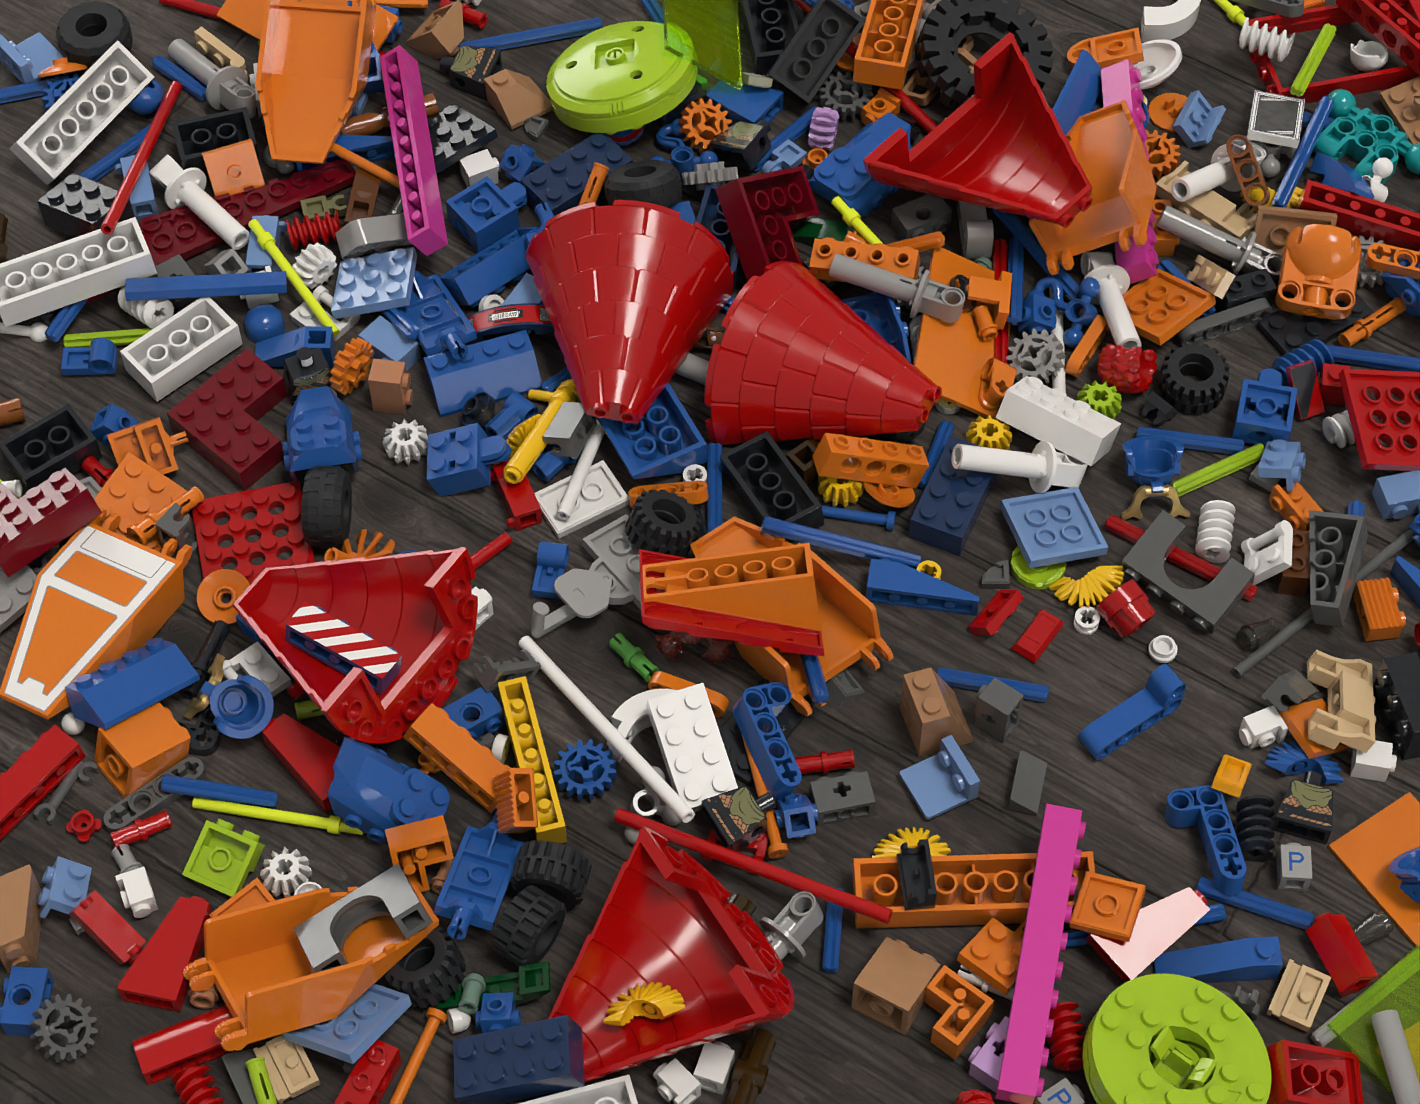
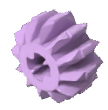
M817 107L814 110L808 135L810 147L828 151L833 148L839 124L837 110L827 107Z

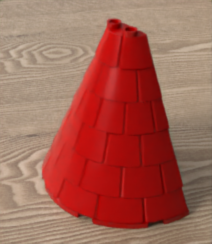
M1011 32L974 63L975 94L910 151L908 133L899 128L863 159L866 172L880 184L963 201L967 204L994 208L1002 212L1025 215L1028 218L1058 224L1063 228L1070 226L1074 217L1080 211H1086L1093 202V199L1090 197L1092 186L1080 163H1078L1053 109L1049 108L1026 57H1023L1014 38L1015 35Z
M614 200L613 205L600 207L597 206L596 202H591L570 208L548 220L545 224V229L540 234L535 233L525 254V259L534 275L533 281L555 329L554 335L565 357L564 361L574 381L585 413L597 418H607L624 423L638 424L657 396L671 381V377L687 359L688 353L717 318L719 311L732 298L734 288V272L731 271L729 265V255L719 240L708 229L697 221L690 224L680 219V212L641 201Z
M778 261L765 266L764 274L761 277L752 276L735 297L722 321L721 326L726 330L721 345H713L706 376L704 404L711 407V419L708 418L706 420V427L711 443H720L721 445L744 443L766 431L775 442L812 437L814 440L822 439L825 433L857 437L918 431L922 423L927 421L930 410L941 397L942 388L937 386L919 368L912 365L893 345H890L872 326L864 322L806 267L791 261Z
M461 547L438 552L428 550L369 559L360 557L265 568L233 603V607L257 633L262 642L273 652L279 662L289 671L298 685L305 690L311 700L320 708L327 720L337 730L358 741L381 744L403 738L402 733L409 729L431 703L441 708L452 693L459 680L454 675L460 661L468 660L473 644L477 622L478 597L472 594L471 580L476 578L471 557L467 548ZM305 601L313 606L321 607L327 614L338 620H344L352 628L361 633L369 634L377 642L386 647L394 648L402 655L400 673L382 695L374 691L363 669L353 667L346 676L285 641L286 623Z
M647 827L639 830V835L627 862H623L592 933L587 935L573 969L570 970L548 1017L550 1019L568 1015L582 1027L585 1083L602 1078L606 1074L641 1065V1063L675 1054L683 1049L712 1042L719 1037L779 1020L786 1016L794 1007L795 997L791 981L780 972L784 965L769 940L746 911L742 912L735 904L727 901L731 893L683 849L677 852L672 847L666 846L669 843L667 838ZM650 982H654V984L660 982L662 987L669 985L671 990L676 989L684 999L685 1009L663 1020L650 1019L640 1015L634 1016V1019H630L631 1022L626 1023L624 1026L610 1025L603 1022L604 1018L610 1015L607 1013V1009L611 1008V1003L621 1001L618 998L620 994L631 996L629 988L635 989V986L638 984L641 988L643 983L648 985Z

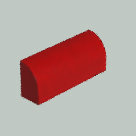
M227 1005L132 1041L148 1086L170 1078L184 1068L200 1066L221 1058L225 1054L236 1052V1050H233V1052L225 1051L221 1044V1038L219 1039L214 1031L219 1023L233 1018ZM266 1039L249 1043L244 1048L262 1042Z

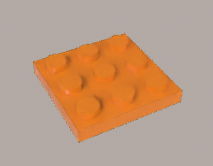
M1157 268L1156 276L1141 280L1122 294L1138 335L1161 346L1215 305L1216 299L1215 295Z
M128 452L94 498L98 507H102L107 511L106 518L100 526L104 528L106 520L116 513L120 515L121 521L114 532L130 539L127 534L129 526H135L143 521L148 513H157L186 493L187 490ZM187 511L184 515H182V518H183V519H184V516H186V515L189 513V511ZM155 535L146 542L147 547L161 552L162 545L158 535Z

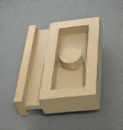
M1290 959L1269 1006L1267 1015L1271 1016L1272 1014L1279 1017L1280 1021L1308 1033L1331 977L1305 965L1300 966L1293 963L1294 960Z
M283 1034L266 1042V1045L253 1049L256 1057L265 1058L266 1068L279 1104L284 1103L283 1101L290 1097L294 1098L321 1085L303 1047L285 1040Z

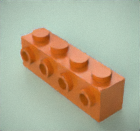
M829 237L814 239L809 268L810 272L817 279L845 282L829 276L830 267L836 253L914 280L918 278L920 255L919 250H915L912 247H889L883 243L870 245L856 240L843 242Z
M431 703L409 727L403 738L492 813L497 805L495 802L497 798L494 796L496 794L494 791L496 786L494 785L495 780L493 777L511 767L503 765L494 757L489 748L480 745L474 740L467 729L458 726L452 721L445 710Z

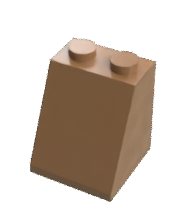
M931 667L903 675L900 711L918 757L939 752L941 739L949 735L953 736L958 746L973 742V737L954 691Z
M30 864L0 876V959L7 973L11 972L12 966L28 967L37 961L41 917H39L41 905L37 904V900L42 889Z
M886 937L854 982L851 1008L906 1036L924 1004L926 987L940 971L941 964L937 963L936 959L929 954H920L910 949L901 940H892Z

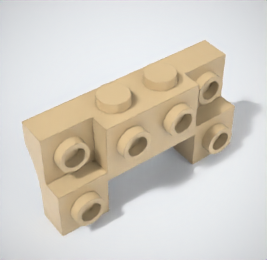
M1184 161L1172 173L1163 176L1156 183L1155 195L1161 199H1170L1171 205L1175 209L1240 240L1244 237L1247 238L1254 231L1256 214L1250 211L1251 205L1247 201L1235 212L1237 205L1212 189L1184 202L1177 201L1171 193L1172 182L1190 174L1187 171L1189 165L1187 161Z
M1315 650L1307 661V680L1328 689V712L1316 708L1308 718V739L1331 749H1335L1341 742L1350 748L1367 753L1375 743L1376 716L1374 715L1375 696H1373L1372 664L1361 659L1336 658Z

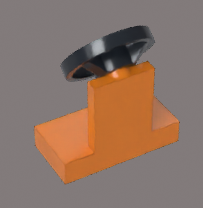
M1002 271L999 280L970 275L969 279L963 275H956L951 278L949 286L955 287V281L958 279L960 283L958 288L965 294V300L970 299L972 301L971 306L964 304L962 310L969 311L975 308L977 301L994 304L993 323L1003 330L1010 309L1012 273Z

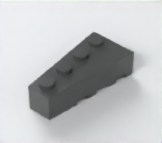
M1309 510L1310 602L1315 624L1343 627L1368 538L1365 517Z

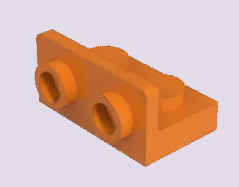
M1296 482L1293 492H1287V486L1281 488L1279 484L1272 487L1269 497L1270 505L1275 512H1279L1291 524L1293 530L1309 531V510L1324 512L1298 482Z

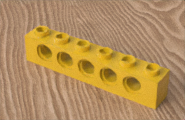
M526 676L498 682L500 702L504 710V717L517 768L534 769L538 827L533 830L536 841L565 843L567 842L566 826Z

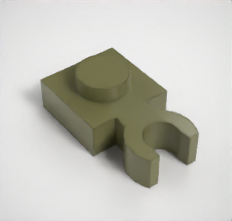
M325 195L300 200L303 216L307 215L311 222H313L314 214L316 213L321 220L324 218V212L334 215V211L337 210L338 216L346 215L347 206L343 205L345 204L344 195H336L328 201Z

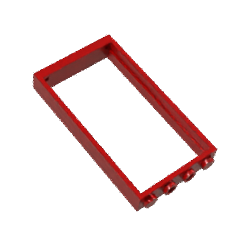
M1393 0L1420 23V0ZM1337 4L1305 9L1299 17H1285L1277 14L1249 19V26H1252L1257 20L1258 29H1261L1266 23L1268 24V32L1277 27V35H1280L1284 29L1287 30L1288 35L1322 29L1327 23L1331 26H1338L1357 21ZM1258 48L1253 53L1250 52L1251 62L1255 63L1258 69L1259 80L1264 83L1267 93L1304 99V104L1319 102L1323 96H1328L1330 92L1336 89H1344L1350 91L1353 95L1390 89L1420 76L1407 65L1309 83L1304 94L1298 97L1291 94V87L1282 88L1267 52L1263 56L1259 55Z

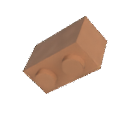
M373 358L368 384L374 412L405 415L407 405L412 404L413 389H409L411 374L407 373L405 362Z

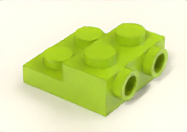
M218 818L217 823L206 820L182 875L232 897L242 889L249 871L254 872L265 845L258 842L260 839L259 835L244 830L241 835L232 831L235 825Z

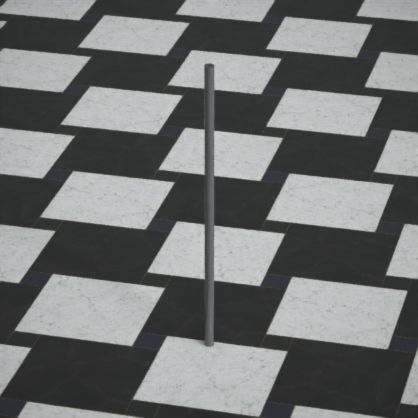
M1408 529L1360 567L1356 582L1365 579L1413 541L1412 537L1415 535L1413 531ZM1311 607L1232 669L1233 674L1240 678L1314 619Z

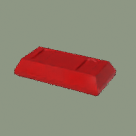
M1040 609L1011 650L1035 664L1065 622Z

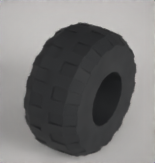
M92 1L80 3V5L69 9L59 20V24L56 27V39L61 55L64 58L67 57L68 62L86 65L88 69L117 40L129 52L132 48V31L127 17L123 11L106 2Z
M643 160L627 163L611 170L604 181V193L607 206L613 205L614 200H633L671 209L678 204L681 198L682 186L678 169L673 164L668 163V161Z
M314 466V468L306 473L302 492V532L305 542L312 547L339 548L348 539L352 515V487L349 472L341 466Z

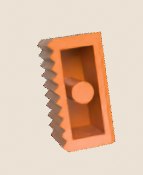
M1388 577L1379 580L1357 581L1352 598H1354L1356 612L1358 613L1365 641L1399 638L1402 629L1406 626V617L1404 612L1399 611L1397 606L1399 602L1397 588L1392 587Z
M509 768L493 777L495 780L494 785L496 786L494 789L496 794L494 796L497 798L495 800L497 803L495 808L498 810L496 812L498 815L496 819L499 821L497 823L499 827L497 831L500 834L525 833L537 828L538 817L534 769Z

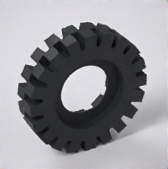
M941 0L937 3L936 8L931 10L923 25L915 49V60L920 61L917 66L921 78L928 77L925 86L931 94L942 90L938 100L947 107L956 100L959 102L958 109L975 94L974 74L970 72L971 69L958 57L959 43L965 37L972 34H985L1000 41L1009 32L1015 35L1014 38L1023 57H1026L1034 77L1042 90L1053 67L1054 58L1050 57L1053 53L1051 41H1044L1048 32L1043 24L1033 26L1037 17L1029 9L1021 15L1017 14L1021 3L1016 0H1009L1006 6L1001 5L1002 0Z

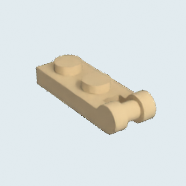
M202 26L194 31L195 45L202 55L210 57L219 68L226 66L239 67L245 72L248 81L243 57Z
M1198 254L1195 260L1196 265L1192 272H1188L1186 278L1223 299L1235 275Z

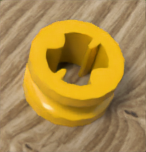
M927 560L918 565V571L923 573L927 571L928 574H933L934 578L940 580L941 568L936 562Z

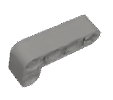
M955 200L963 257L968 260L979 259V257L991 259L994 230L992 219H987L986 207Z
M404 214L357 219L349 222L335 233L343 260L360 257L371 249L412 244L408 241Z

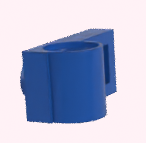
M96 338L91 341L90 347L63 348L62 374H116L118 361L117 347L109 339Z
M540 541L532 596L560 599L554 590V584L559 576L566 573L570 554L568 544Z

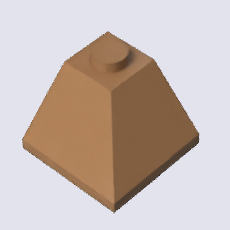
M458 0L432 11L406 41L407 45L436 59L442 58L443 55L453 56L459 50L458 45L464 39L462 3Z
M504 69L484 79L487 101L511 129L523 125L525 119L529 118V121H531V117L534 115L539 117L554 110L551 101L529 76Z

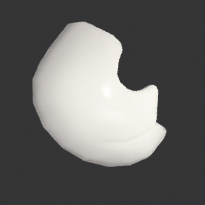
M1359 40L1355 47L1352 43L1350 45L1351 63L1360 71H1376L1388 61V50L1382 43Z

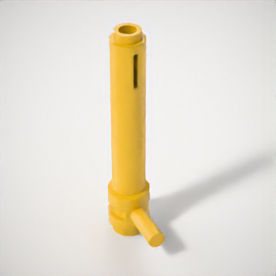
M573 379L562 382L555 392L529 390V400L548 402V407L505 466L504 478L509 483L516 484L521 482L548 444L544 442L543 435L563 402H581Z

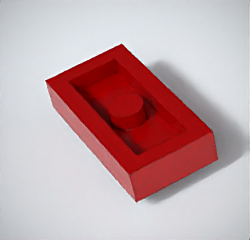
M1000 589L968 626L971 633L978 636H992L997 633L1001 628L1000 625L1017 610L1018 604L1024 599L1020 591Z

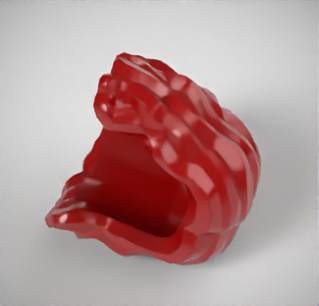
M1107 343L1099 354L1098 375L1102 383L1107 382V387L1116 386L1117 392L1142 393L1145 390H1149V385L1153 381L1152 377L1157 373V363L1155 362L1157 355L1154 350L1147 349L1142 351L1141 347L1126 349L1122 345Z

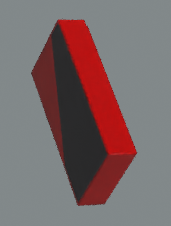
M1308 360L1286 367L1289 386L1297 388L1295 402L1297 419L1303 420L1324 413L1325 409L1314 361Z

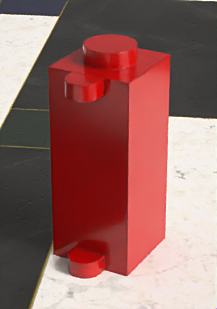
M507 460L493 465L491 482L495 481L510 518L506 521L508 528H515L517 532L542 523L541 507L527 476L516 484L506 481L504 478V468L509 462Z
M96 890L89 893L68 914L118 965H122L126 961L132 964L141 953V946L146 942Z
M1327 912L1314 919L1315 924L1306 930L1307 936L1313 943L1342 998L1349 996L1351 993L1359 992L1379 977L1344 914H1330Z

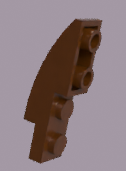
M357 167L344 226L351 221L374 216L381 179L360 167Z

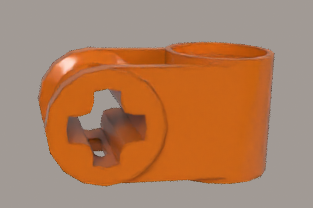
M991 357L986 362L981 373L982 380L978 395L979 402L985 409L995 411L1000 407L1006 390L1014 384L1017 373L1016 368L994 357Z

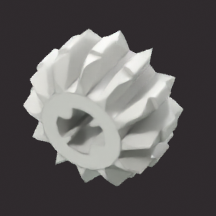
M319 243L309 244L306 250L301 249V254L295 257L297 261L292 267L304 284L313 289L314 287L321 286L324 281L328 282L330 275H334L333 269L337 266L335 262L336 256L324 245Z
M403 419L402 424L393 422L392 429H386L383 446L389 459L394 458L397 465L404 460L409 466L411 460L414 459L419 462L421 459L420 455H427L428 436L424 426H418L416 420L410 424L405 419Z
M284 847L280 855L272 851L273 860L264 859V869L260 872L261 878L264 880L263 885L268 891L271 890L276 898L282 893L285 898L290 897V893H295L298 886L309 882L308 878L312 877V870L308 866V858L306 856L301 857L300 851L297 849L289 854L288 849Z

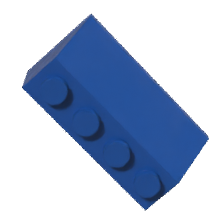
M1083 49L1053 107L1054 114L1064 134L1069 132L1079 116L1101 109L1100 102L1101 100L1103 101L1102 68L1088 51Z
M539 226L517 228L443 273L439 278L460 306H470L472 308L479 305L484 296L489 293L492 295L505 289V283L510 280L513 282L525 276V271L530 269L525 259L528 248L526 234L536 232Z
M526 330L468 345V354L464 358L457 352L460 359H454L450 351L424 357L426 377L440 417L463 412V407L467 400L481 392L488 393L495 399V402L506 400L515 392L524 395L528 394L530 389L542 390V380L534 349Z
M154 638L147 641L145 646L137 650L125 652L118 660L104 663L98 667V670L90 674L78 676L75 678V682L65 686V690L74 718L103 729H108L200 680L199 674L175 643L163 640L162 638Z

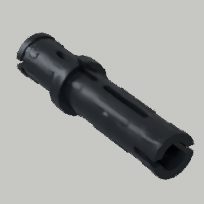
M221 620L214 621L194 662H191V665L199 674L200 680L179 690L184 697L189 699L196 698L203 682L209 678L210 673H208V669L213 664L216 655L219 653L225 638L231 630L230 625Z

